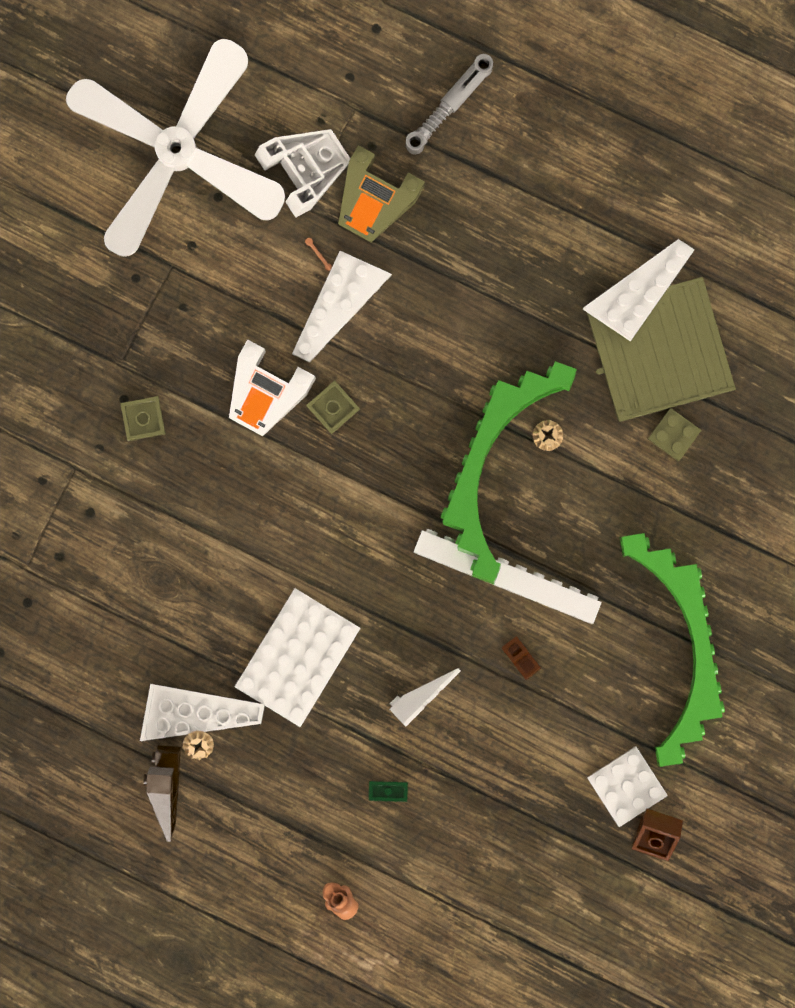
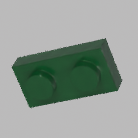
M369 781V801L407 802L408 782Z

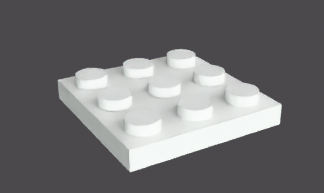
M636 746L587 777L618 827L668 796Z

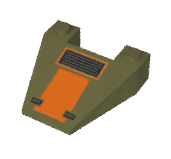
M358 145L349 160L338 225L372 243L416 203L425 187V181L408 173L400 188L394 187L368 172L375 161V154Z

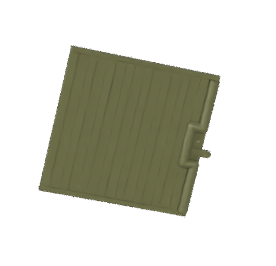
M703 277L669 286L631 341L587 313L603 368L597 369L596 373L598 375L605 373L618 422L736 390Z

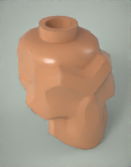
M328 883L324 886L323 898L326 900L325 906L328 910H331L343 920L350 919L357 913L358 903L348 886H340L338 883Z

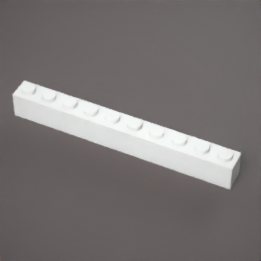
M427 529L426 532L422 530L414 553L472 576L473 571L470 568L473 560H478V558L458 551V545L455 544L456 540L447 536L444 539L437 536V532ZM498 557V560H496V562L501 563V568L493 585L590 624L594 623L602 603L597 601L599 597L589 593L587 596L580 594L581 590L572 586L569 589L562 587L563 583L554 579L551 582L544 579L545 576L540 573L534 572L533 575L527 573V568L520 565L512 567L508 565L509 561Z

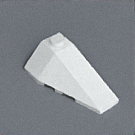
M457 668L403 695L401 698L397 696L390 703L392 706L390 708L391 712L407 726L452 681L460 670Z

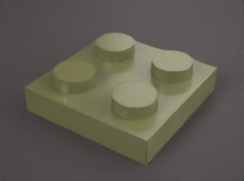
M333 381L306 405L331 435L360 410L336 381Z
M158 396L120 403L127 441L166 434Z
M670 408L648 440L679 462L699 435L701 429Z

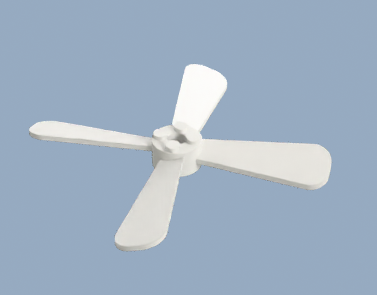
M221 39L212 45L176 127L162 130L93 80H79L68 91L66 102L73 112L155 147V152L159 158L107 229L104 242L111 252L119 256H130L137 251L174 171L190 168L261 220H271L280 212L285 201V194L279 183L197 149L194 141L196 135L248 66L246 52L233 41ZM174 146L181 147L178 153H173L171 150Z

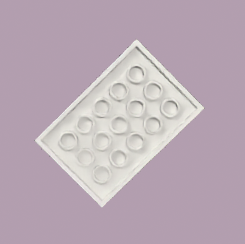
M295 588L238 680L235 688L301 727L359 632L360 627Z

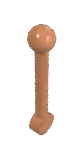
M307 238L305 240L306 245L313 249L325 265V269L330 271L332 265L323 258L314 246L313 240Z

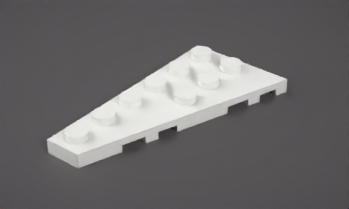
M678 239L586 305L583 310L631 341L689 259L694 249Z
M339 251L292 355L311 362L392 274Z
M150 684L140 741L187 735L193 731L207 732L261 724L265 704Z

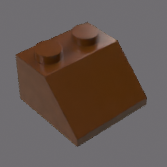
M646 808L640 820L632 849L669 861L681 837L683 820Z

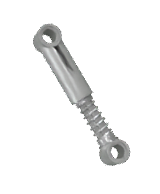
M480 54L477 56L475 62L440 100V107L433 111V115L426 119V123H423L422 127L408 134L406 137V149L409 153L420 154L424 149V145L428 142L427 140L431 137L432 132L436 131V127L439 128L438 125L442 124L443 120H446V116L455 113L479 84L491 74L493 60L489 55ZM485 62L488 64V68L481 69L478 65ZM416 139L420 142V145L413 147L410 142Z

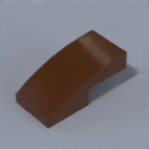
M517 636L502 647V650L525 680L541 669Z

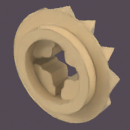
M546 420L540 422L534 428L533 441L538 448L551 451L562 443L563 430L558 423ZM553 429L551 434L553 439L548 438L543 442L545 435L541 430L549 432V430Z
M193 731L183 740L185 755L187 754L191 759L195 758L200 761L202 758H207L213 751V739L206 732ZM201 741L202 748H198V750L195 751V745H197Z

